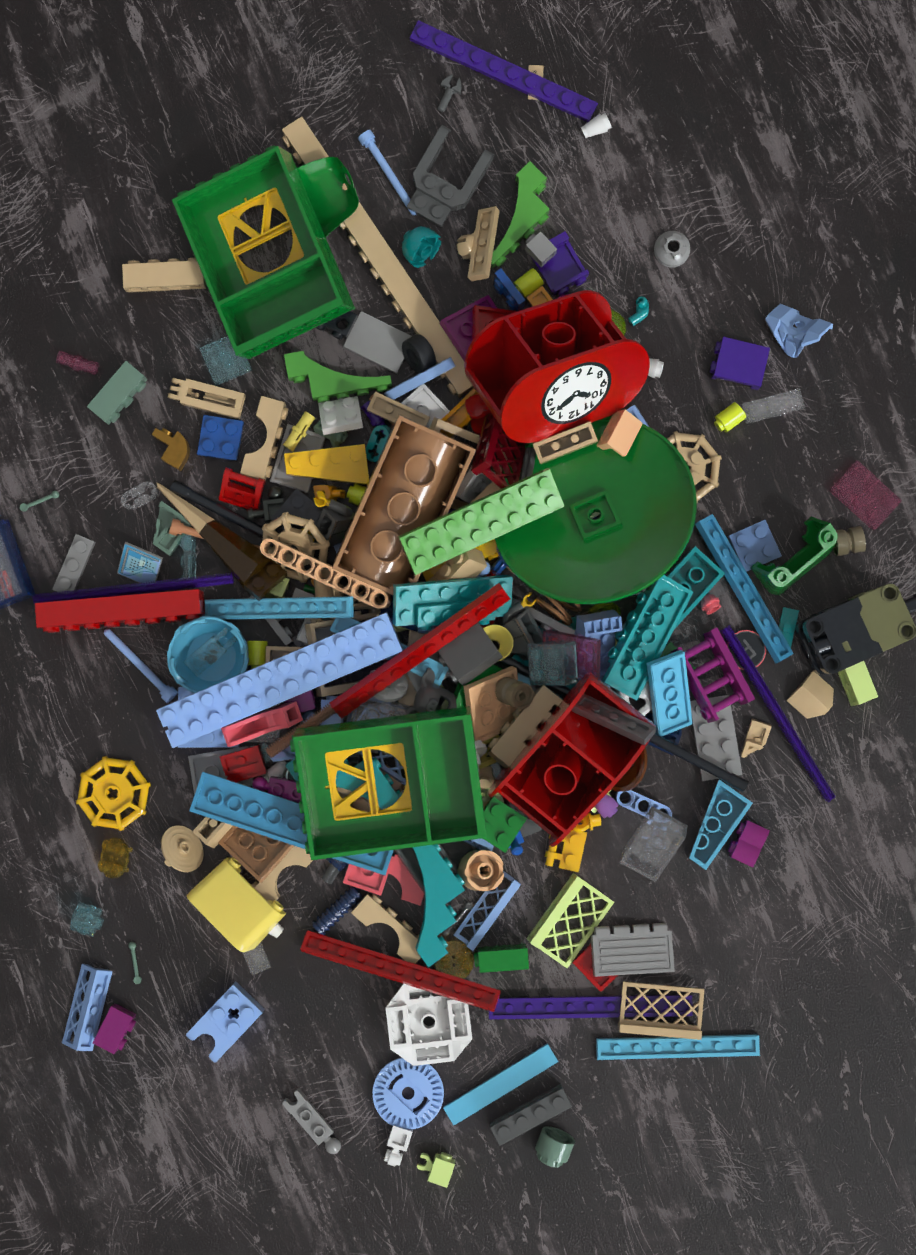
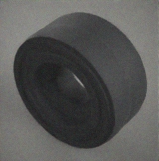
M416 334L402 343L404 358L415 372L422 373L435 365L436 357L434 350L424 336Z

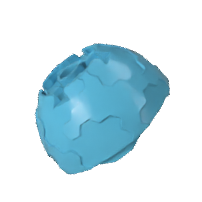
M202 616L181 625L175 631L167 651L168 668L177 684H180L190 692L196 693L246 672L249 662L248 646L240 630L231 622L213 616ZM211 651L216 652L218 655V659L214 663H210L207 660V654Z

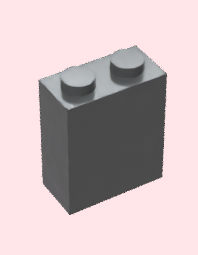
M476 623L438 650L440 655L437 657L444 667L448 665L451 670L448 674L455 683L459 681L462 686L503 658L479 623Z

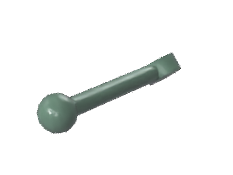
M53 491L52 494L31 503H22L20 510L25 512L31 506L51 498H58L59 492Z
M130 942L128 947L131 949L135 974L133 982L140 984L142 978L138 973L135 953L136 943Z

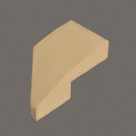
M751 719L741 757L745 758L748 754L763 749L772 727L771 724Z

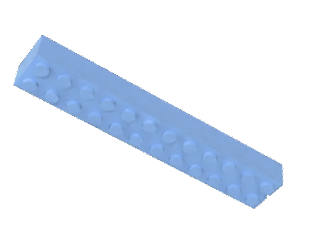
M385 612L157 709L156 712L162 726L168 727V730L165 732L172 748H175L402 652L403 648L388 612Z

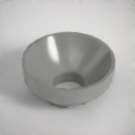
M678 231L663 233L655 242V257L660 264L669 268H675L684 264L690 254V243L687 237ZM676 241L679 244V250L676 252L670 251L668 243Z

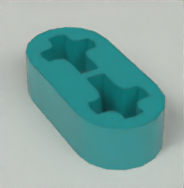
M387 425L376 426L371 433L365 449L366 458L371 462L378 461L391 429ZM384 430L383 434L386 435V437L380 439L381 435L378 433V431ZM377 447L376 452L379 453V455L373 456L374 453L371 452V450L376 449Z

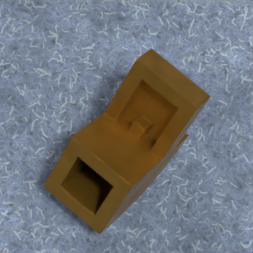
M155 428L152 436L168 445L161 459L182 471L190 455V447L187 440L178 431L172 438L173 433L164 428L160 431Z

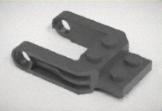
M441 125L413 172L416 191L407 205V209L440 228L444 225L451 211L465 209L495 155L486 149L484 150L461 190H458L456 186L435 174L429 173L443 149V143L448 133H451V129L444 125Z

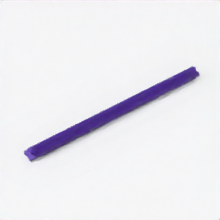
M223 573L221 576L213 574V577L212 575L211 577L209 575L208 577L203 576V578L198 576L196 579L195 577L193 579L188 577L186 580L185 578L183 580L178 578V581L177 579L176 581L175 579L173 581L168 579V582L167 580L166 582L165 580L163 582L162 580L161 582L156 581V583L151 581V584L150 582H146V584L141 582V585L140 583H136V585L133 583L131 586L126 584L124 587L123 585L121 587L116 585L114 588L113 586H109V588L106 586L104 589L103 587H99V589L96 587L94 590L93 588H89V590L82 589V591L79 589L77 592L76 590H72V592L69 590L67 593L62 591V593L52 592L50 595L49 593H45V595L42 593L40 596L35 594V596L33 595V602L35 604L134 595L137 593L144 594L147 592L154 593L157 591L199 588L209 585L233 584L234 580L232 573L231 575L229 573L224 575Z
M729 625L720 631L722 632L721 634H724V638H727V643L730 642L729 644L731 645L729 647L732 646L731 649L735 651V655H738L740 664L743 663L741 666H744V670H747L749 679H752V683L756 685L755 688L759 689L757 692L760 691L759 694L763 696L761 698H764V703L767 702L765 705L769 706L768 709H771L769 711H772V715H775L777 724H780L778 726H781L780 728H783L781 730L785 732L784 735L786 734L785 737L788 736L786 739L791 741L789 743H792L794 752L797 751V756H800L798 758L803 760L801 761V763L804 762L802 765L806 766L805 769H808L806 770L809 771L808 773H811L809 775H812L814 784L817 783L815 786L820 788L818 790H821V795L824 794L822 797L826 799L825 801L830 802L835 798V795L832 793L833 791H831L829 784L827 785L821 771L819 772L817 765H815L816 763H814L809 752H807L808 750L803 746L804 744H802L801 739L799 740L797 733H795L796 731H794L793 726L787 720L788 718L782 712L781 707H779L780 705L774 699L764 679L759 675L760 673H758L756 666H754L753 662H751L752 660L746 654L736 634H734Z

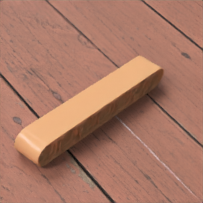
M269 538L263 540L260 545V551L264 556L342 593L353 596V598L374 608L385 609L391 604L392 598L389 593L332 569V565L285 543ZM274 543L275 551L270 554L268 546ZM289 551H291L294 556L292 561L290 562L286 560V554ZM306 560H310L312 564L308 571L304 568ZM325 568H328L330 571V576L327 579L322 577V571ZM343 577L348 579V585L345 588L340 585V580ZM364 585L366 587L367 592L364 596L361 597L358 593V589L360 586ZM379 594H383L385 597V602L382 605H379L376 601Z

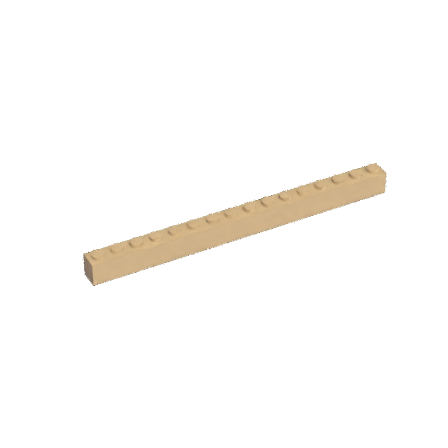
M302 116L282 129L284 135L282 140L287 148L292 147L295 152L293 156L298 164L302 163L305 165L309 162L329 157ZM344 183L342 188L344 190H347V187ZM359 202L356 211L339 226L342 230L346 228L350 234L347 236L353 246H358L361 259L364 263L368 261L372 267L369 270L373 277L380 279L382 282L381 288L386 296L390 294L394 300L392 305L396 311L403 313L405 316L403 321L408 329L412 327L416 334H420L428 340L434 350L436 364L449 357L452 358L455 367L441 374L440 377L447 379L449 382L447 387L453 395L457 394L460 398L473 389L465 374V362L439 324V320Z

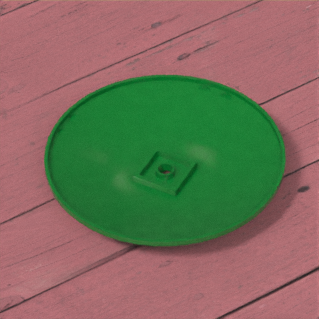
M612 416L591 423L598 442ZM642 424L632 446L624 457L613 449L602 450L597 446L598 442L543 464H540L536 454L533 474L546 468L551 470L564 507L495 538L498 550L505 563L528 587L540 594L563 602L575 604L607 603L631 596L647 588L661 578L681 556L689 542L696 519L697 499L693 477L686 461L677 448L659 432ZM526 443L525 448H534V443ZM508 465L511 473H513L511 466ZM599 512L601 514L599 519L593 520L590 518L593 513Z

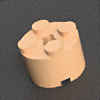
M473 850L463 856L459 863L457 874L465 882L464 886L468 889L489 891L497 888L504 878V865L501 858L492 851Z

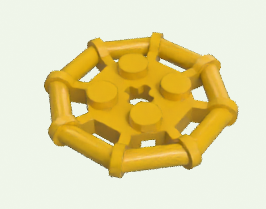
M104 756L102 760L91 768L81 772L76 804H79L92 822V826L108 827L122 831L138 817L146 814L148 791L151 785L136 767L135 761ZM110 766L125 768L122 774L112 773ZM104 768L105 774L97 780L92 778L93 775ZM129 772L132 773L139 785H132L127 778ZM88 782L93 784V793L91 797L86 798ZM110 788L113 790L117 789L118 797L116 799L108 797ZM141 789L139 802L136 805L133 803L134 791ZM88 801H93L99 812L97 815L87 803ZM128 807L134 809L128 816L123 819L121 818L120 813ZM104 813L114 814L116 820L103 819L101 817Z

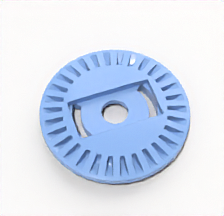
M397 1058L386 1064L378 1073L373 1085V1102L379 1115L388 1124L404 1129L420 1128L432 1121L438 1114L444 1097L443 1083L438 1072L430 1064L413 1066L403 1058ZM402 1074L403 1077L399 1078V1079L395 1082V1084L393 1085V1088H392V1089H388L390 1083L394 1080V1078H395L396 1076ZM405 1087H411L414 1090V1096L411 1099L403 1097L402 1090ZM424 1097H427L428 1099L424 1106L413 1112V1109L422 1103Z

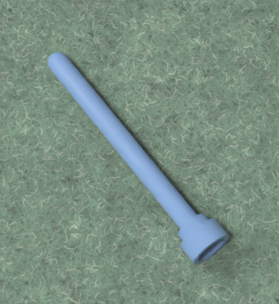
M371 130L363 132L357 139L362 146L369 148L407 207L411 199L377 148L373 132ZM409 210L411 215H416L415 212Z
M110 629L104 630V635L161 691V698L166 703H169L178 694V691L173 686H166Z

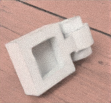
M395 1125L392 1126L387 1146L393 1148L391 1150L387 1149L384 1161L388 1165L400 1166L403 1154L399 1150L407 1151L412 1130Z

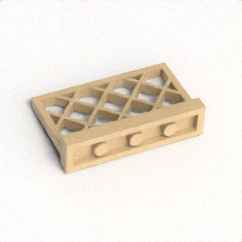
M623 981L618 1031L620 1033L701 1040L704 988ZM627 987H636L640 992L632 1001L626 995ZM650 989H656L660 996L651 1003L644 994ZM670 991H677L681 997L671 1004L665 995ZM691 992L699 993V1001L691 1006L685 997ZM643 996L649 1005L640 1012L633 1003ZM664 998L669 1007L660 1014L654 1005ZM684 1000L690 1009L680 1015L674 1007ZM632 1005L638 1012V1015L633 1019H625V1010ZM652 1007L659 1016L653 1021H647L643 1014ZM671 1009L679 1016L673 1023L667 1022L663 1017ZM693 1011L697 1015V1025L687 1024L683 1018Z

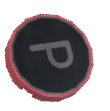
M742 630L735 633L738 641L743 645L742 647H744L746 654L752 660L751 662H753L754 666L758 667L766 655V646L760 636L750 630ZM728 642L726 645L730 650L736 664L738 665L739 669L744 670V666H741L743 665V663L740 664L741 662H739L740 659L738 660V655H735V651H732V646L729 647L731 644H729L730 642Z

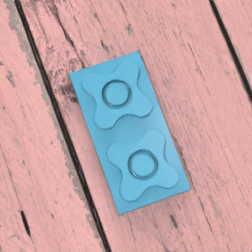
M679 650L648 662L647 671L653 721L656 725L655 733L662 737L693 724L685 652Z

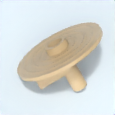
M173 826L165 831L161 839V850L166 859L165 864L181 872L196 870L201 865L204 856L200 839L192 830L184 826Z

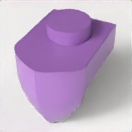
M606 794L595 807L603 818L607 816L610 818L618 811L617 807L619 804Z

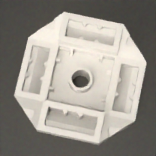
M403 984L386 1006L390 1049L413 1066L455 1061L472 1040L469 1007L466 1003ZM431 1016L434 1018L435 1023L427 1026L423 1022L424 1018Z

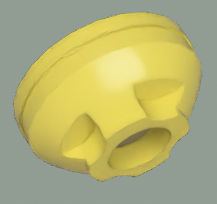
M500 625L484 627L483 629L491 641H496L500 646L499 652L503 658L499 661L509 656L513 649L511 633Z

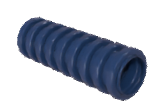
M350 886L349 890H345L344 895H340V899H336L335 903L330 904V908H326V912H322L321 916L316 917V921H312L313 927L321 935H325V931H329L330 926H334L335 922H339V918H343L344 913H348L349 909L354 908V904H358V900L363 899L362 894L355 887Z

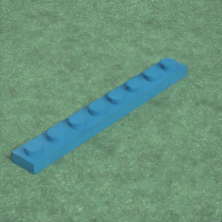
M712 514L695 523L775 664L794 654L714 515Z

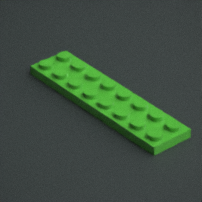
M546 468L398 536L413 573L417 575L564 507L551 470Z

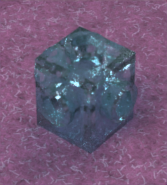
M79 902L71 918L70 930L94 937L96 930H100L103 925L104 919L101 918L102 909Z

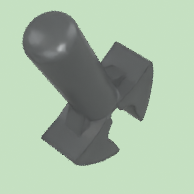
M453 75L448 76L441 82V87L445 88V93L437 108L438 111L445 112L453 94L461 95L460 78L457 81V85L450 88V83Z

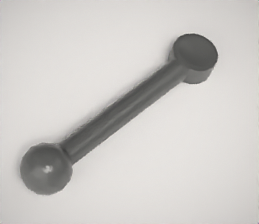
M467 902L465 908L455 918L457 922L468 910L473 908L471 902ZM455 922L449 928L444 930L442 934L444 936H448L450 934V930L454 927V925L457 922Z

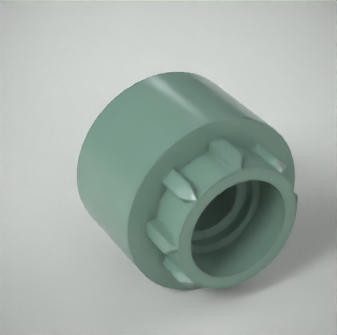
M543 1127L535 1146L538 1160L550 1167L557 1168L562 1166L563 1163L568 1162L575 1139L567 1132L558 1128Z

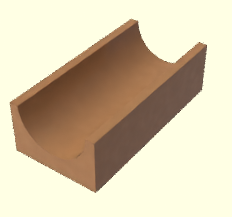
M398 414L333 561L332 569L393 595V584L416 583L421 573L417 575L413 573L398 536L448 514L476 449Z

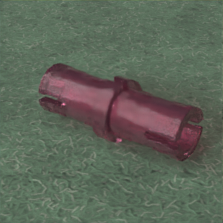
M61 350L57 355L56 363L72 367L75 371L81 370L93 375L97 374L99 363L84 359L81 355L75 356Z

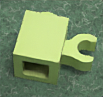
M441 1152V1154L436 1153L432 1162L428 1154L421 1153L420 1157L426 1159L427 1162L424 1165L418 1163L417 1168L429 1171V1182L447 1188L455 1166V1159H452L453 1156Z

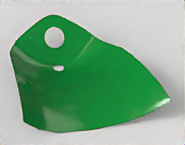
M337 157L321 158L297 168L325 237L349 218L359 205V199L351 175ZM345 173L348 175L351 185H349ZM344 183L347 187V190H344L342 188Z

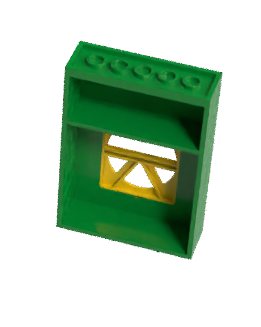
M270 146L265 149L264 153L250 156L245 163L235 164L229 168V171L217 173L212 176L211 180L199 182L194 186L195 188L189 191H182L177 194L178 197L172 199L236 356L248 359L355 309L292 155L279 146ZM257 205H264L261 234L240 219V216L246 210ZM272 208H275L285 216L287 221L270 229ZM235 227L241 229L251 239L234 246ZM292 230V249L288 259L282 266L270 272H257L247 267L238 255Z
M470 706L298 728L294 735H292L290 747L291 752H295L296 755L295 760H293L294 772H298L299 775L298 781H296L297 793H301L299 808L300 813H304L302 829L303 834H307L305 849L306 854H310L311 860L487 838ZM371 749L385 751L393 755L403 766L406 775V785L401 797L393 805L380 811ZM362 751L365 771L345 764L344 760L350 755ZM340 770L366 782L342 799L336 787V774ZM368 791L370 812L357 810L350 806L352 802Z

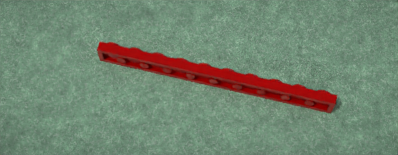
M498 583L329 703L330 706L342 719L470 629L473 625L487 617L490 613L510 600L509 596L500 583Z
M308 930L300 948L301 952L492 1012L495 1011L501 993L500 990Z

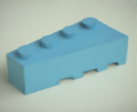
M721 780L717 782L689 856L690 860L704 870H707L753 804Z

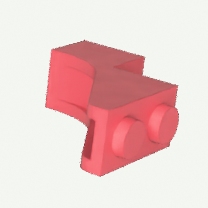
M297 701L280 704L267 711L257 712L224 726L221 730L227 746L232 747L266 733L289 728L303 721Z

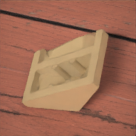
M812 671L786 701L806 719L825 715L833 706L834 689Z

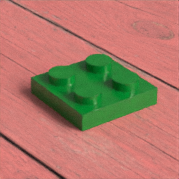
M493 796L483 809L487 838L482 839L506 853L527 818Z

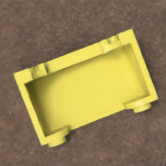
M226 857L187 894V898L237 950L247 952L255 949L286 913L282 910L283 906L278 901H267L240 874L241 864L235 858Z

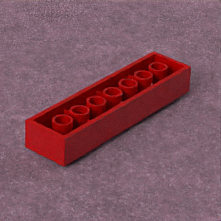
M199 589L35 603L36 626L43 629V632L54 633L60 632V628L68 631L80 630V626L88 629H99L100 625L108 628L120 627V623L136 626L140 625V621H145L148 624H158L162 619L168 622H180V618L185 617L186 620L193 621V619H197L200 616H205L204 592Z

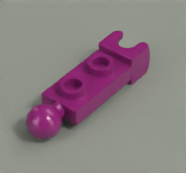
M271 776L269 782L264 777H257L253 780L252 788L264 792L268 790L270 794L297 803L301 801V793H297L296 780Z

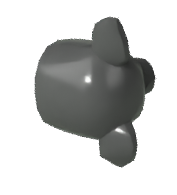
M427 668L421 679L423 686L415 695L414 706L409 707L406 710V714L441 710L445 699L448 701L447 709L456 708L455 695L449 690L434 684L435 674L431 668Z

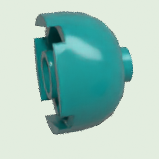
M422 226L407 231L402 242V253L405 259L413 267H423L426 265L424 261L429 256L432 260L441 245V241L438 238L441 237L432 229Z

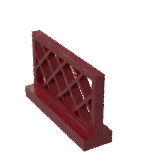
M492 413L488 414L484 418L471 471L476 476L483 473L501 489L518 482L526 443L519 442L520 446H518L516 441L503 434L501 426ZM507 438H508V440H509V442H510L511 447H509V445H508V443H507V441H506ZM511 451L514 452V454H515V456H516V460L514 459L513 454H512ZM494 452H496L499 461L496 460ZM503 452H505L508 460L505 459ZM499 465L502 466L503 471H504L505 474H502V471H501ZM508 465L511 466L513 473H511ZM491 466L493 467L495 473H493V472L490 470V467H491Z

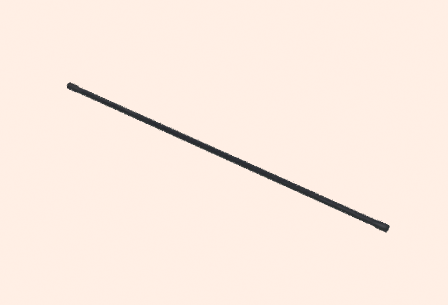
M177 480L172 483L170 491L263 538L262 526L193 491L190 487ZM346 577L341 578V580L348 583V579ZM382 594L380 598L385 601V597ZM509 656L498 661L506 667L513 666L517 668L518 673L542 686H546L563 697L571 690ZM656 733L649 741L742 792L745 791L749 781L716 766Z

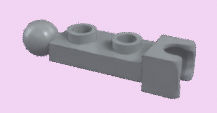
M296 1088L294 1095L297 1098V1102H291L288 1098H285L282 1101L283 1106L294 1116L318 1146L324 1141L325 1149L328 1153H338L341 1149V1143L338 1139L330 1137L334 1133V1129L312 1105L301 1089Z

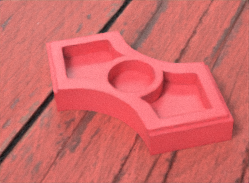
M395 854L389 874L393 875L402 887L401 899L421 906L424 893L398 855Z

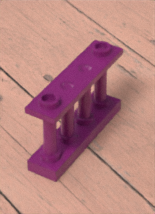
M718 628L704 633L705 641L684 651L688 686L701 709L702 717L708 723L717 721L719 718L716 713L731 704L739 702L740 705H743L755 699ZM679 647L671 651V653L682 650V648ZM710 648L714 654V659L693 670L688 658ZM716 666H720L724 676L702 687L697 677ZM727 683L730 684L733 695L712 706L707 694Z

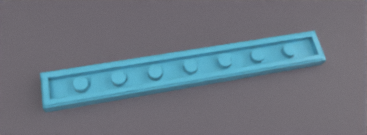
M353 596L262 598L260 601L256 598L204 600L205 616H213L220 619L354 617Z
M758 1034L702 1035L701 1040L664 1036L596 1038L597 1060L760 1056Z

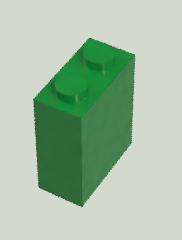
M512 944L478 947V952L474 953L475 968L479 967L480 973L529 969L527 945Z

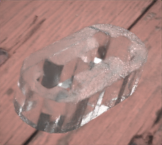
M143 482L125 492L121 497V503L128 510L137 509L155 499L158 495V489L152 482ZM146 486L153 488L151 496L147 494L141 496L140 494L146 491ZM128 496L132 498L139 497L133 501L134 505L126 504Z

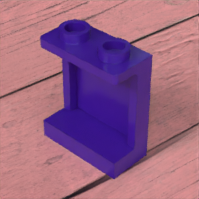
M566 231L549 240L557 248V252L544 266L540 267L531 257L553 297L557 294L559 296L566 294L570 290L569 288L575 284L576 286L582 285L587 281L586 278L589 275L588 270H585L572 248Z
M723 337L720 342H716L714 353L717 354L716 361H712L709 373H713L711 379L716 380V378L749 385L751 389L758 390L762 385L770 348Z

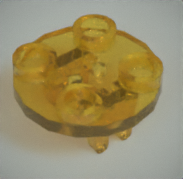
M121 838L104 840L102 843L101 859L98 863L99 871L103 872L108 878H119L124 872H128L129 852H132L133 848L128 847Z
M449 941L447 942L449 946L446 947L448 954L434 963L435 970L464 979L473 969V954L462 942Z

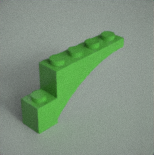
M530 161L516 174L515 181L518 183V197L515 213L504 238L493 252L491 269L495 266L500 267L507 259L505 256L510 251L514 253L520 247V242L524 238L528 239L535 232L534 228L538 224L543 225L549 218V208L535 195L536 193L539 195L546 188L547 177Z
M304 351L284 354L289 381L302 383L305 382L306 378H309L313 401H318V403L330 401L329 398L334 397L345 399L350 394L356 393L357 396L369 394V391L372 390L384 392L389 390L388 387H392L390 375L381 377L347 375L316 363L308 358Z

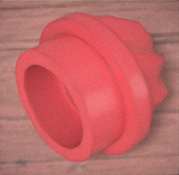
M706 594L700 602L702 611H705L707 615L716 612L721 607L719 598L713 594Z

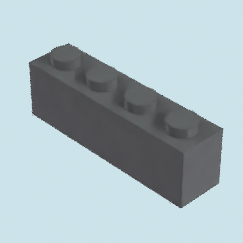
M559 1084L489 1122L490 1129L499 1146L571 1108L572 1105L563 1086Z

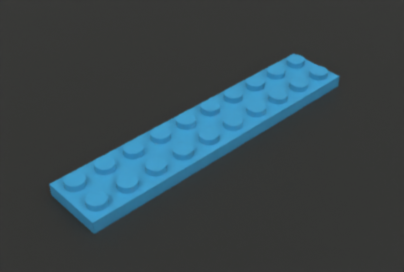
M202 772L189 810L190 812L305 849L307 834H303L302 821H304V813H300L299 803ZM394 850L334 857L333 859L386 875Z

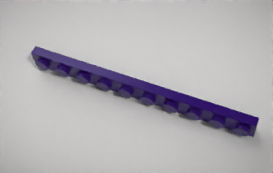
M419 20L410 36V41L583 121L589 122L597 108L598 103Z
M689 994L685 999L693 1006L692 995ZM627 995V997H628L631 1001H632L636 996H638V995ZM645 995V996H646V997L649 999V1001L652 1003V1002H653L656 998H658L660 995ZM665 995L671 1004L681 997L680 995ZM621 996L501 997L498 999L495 1011H489V1019L620 1017ZM643 996L633 1003L640 1012L649 1005ZM662 998L654 1007L661 1014L669 1007V1004ZM684 1000L674 1007L680 1015L690 1009ZM631 1005L625 1010L624 1017H635L638 1015V1012ZM652 1007L643 1014L644 1017L659 1016ZM671 1009L663 1017L678 1015ZM691 1011L687 1016H693V1011Z

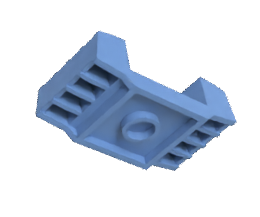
M615 610L577 616L574 633L575 665L578 682L589 672L602 681L609 668L608 652L612 647H615V632L622 631L621 616Z

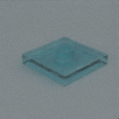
M228 336L199 348L215 386L252 371L247 358L236 356Z

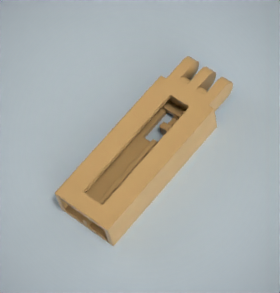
M172 378V383L179 384V387L170 386V390L177 392V394L168 393V398L180 401L181 405L240 420L246 398L244 393L190 379L184 381ZM192 389L205 392L204 399H198L199 393L192 392Z

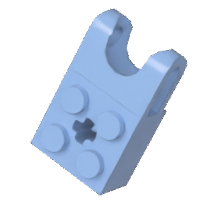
M235 981L187 1032L186 1036L193 1041L201 1034L211 1035L215 1040V1047L209 1054V1058L213 1062H217L265 1009ZM230 1008L232 1010H235L237 1008L239 1010V1012L237 1013L239 1016L232 1015V1011L230 1010Z

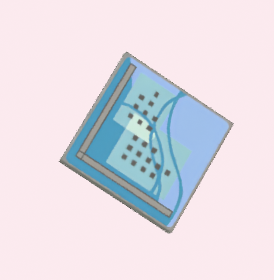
M125 542L117 574L138 583L144 582L146 584V582H150L151 584V581L156 583L163 557Z

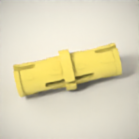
M305 411L296 426L293 425L291 428L292 432L283 443V446L294 452L302 437H306L308 428L316 418Z

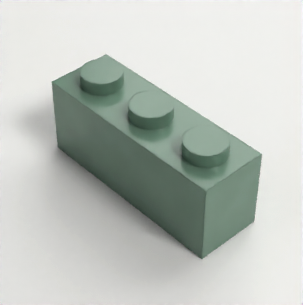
M125 361L87 407L108 425L111 422L114 423L120 417L119 412L132 403V397L145 388L147 378Z

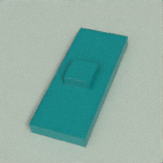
M783 607L778 627L791 648L799 610Z

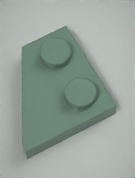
M161 501L159 503L160 509L153 544L171 556L186 535L183 533L181 535L177 534V536L169 534L173 518L181 520L184 526L192 527V525L184 516Z

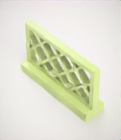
M573 873L526 939L536 948H539L561 965L568 968L594 932V927L599 925L614 904V901ZM584 885L589 889L590 897L579 899L578 892ZM604 899L607 903L603 909L595 910L594 900ZM591 901L592 911L581 913L580 903ZM577 903L578 914L567 916V907L570 904ZM593 915L594 922L592 925L583 927L582 917ZM579 917L580 928L569 929L568 919ZM565 920L566 930L556 932L555 924L557 921ZM581 931L582 939L580 942L572 943L570 933ZM567 934L569 944L558 946L556 936ZM553 937L555 947L545 948L541 944L545 938ZM569 948L570 956L564 961L559 957L558 950Z

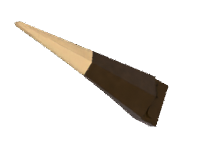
M157 483V488L199 533L241 586L258 601L287 576V571L272 559L264 556L259 548L163 485Z

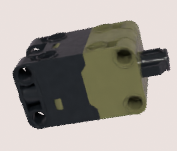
M887 584L867 592H862L849 598L847 601L829 609L826 608L811 615V617L799 621L796 624L795 633L812 671L818 675L834 674L913 639L916 636V626L910 613L916 611V593L913 594V597L903 600L898 587L894 584Z

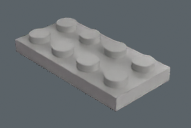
M729 695L712 697L708 699L713 706L714 704L729 697ZM690 701L697 756L730 773L742 775L731 705L716 713L719 718L717 721L708 723L702 717L697 701ZM700 769L702 781L719 779Z

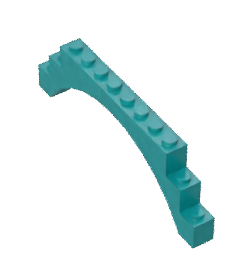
M374 757L372 762L378 805L383 810L393 805L401 797L402 793L399 790L394 791L391 786L394 782L387 773L385 775L382 774L379 769L382 765ZM294 758L286 763L285 766L293 778L298 781V772L295 773L293 767ZM345 759V760H344V763L347 764V765H350V763L348 762V760ZM361 760L353 767L365 771L364 760ZM340 770L336 774V787L352 792L366 782ZM368 791L361 795L369 800ZM438 844L412 847L422 873L425 895L423 923L415 948L428 968L448 954L446 947L449 945L442 936L439 938L437 936L457 922L454 918L457 915L451 905L446 907L445 904L465 891L462 887L465 882L459 874L454 875L450 870L453 865L447 857L442 858L438 853L441 851Z

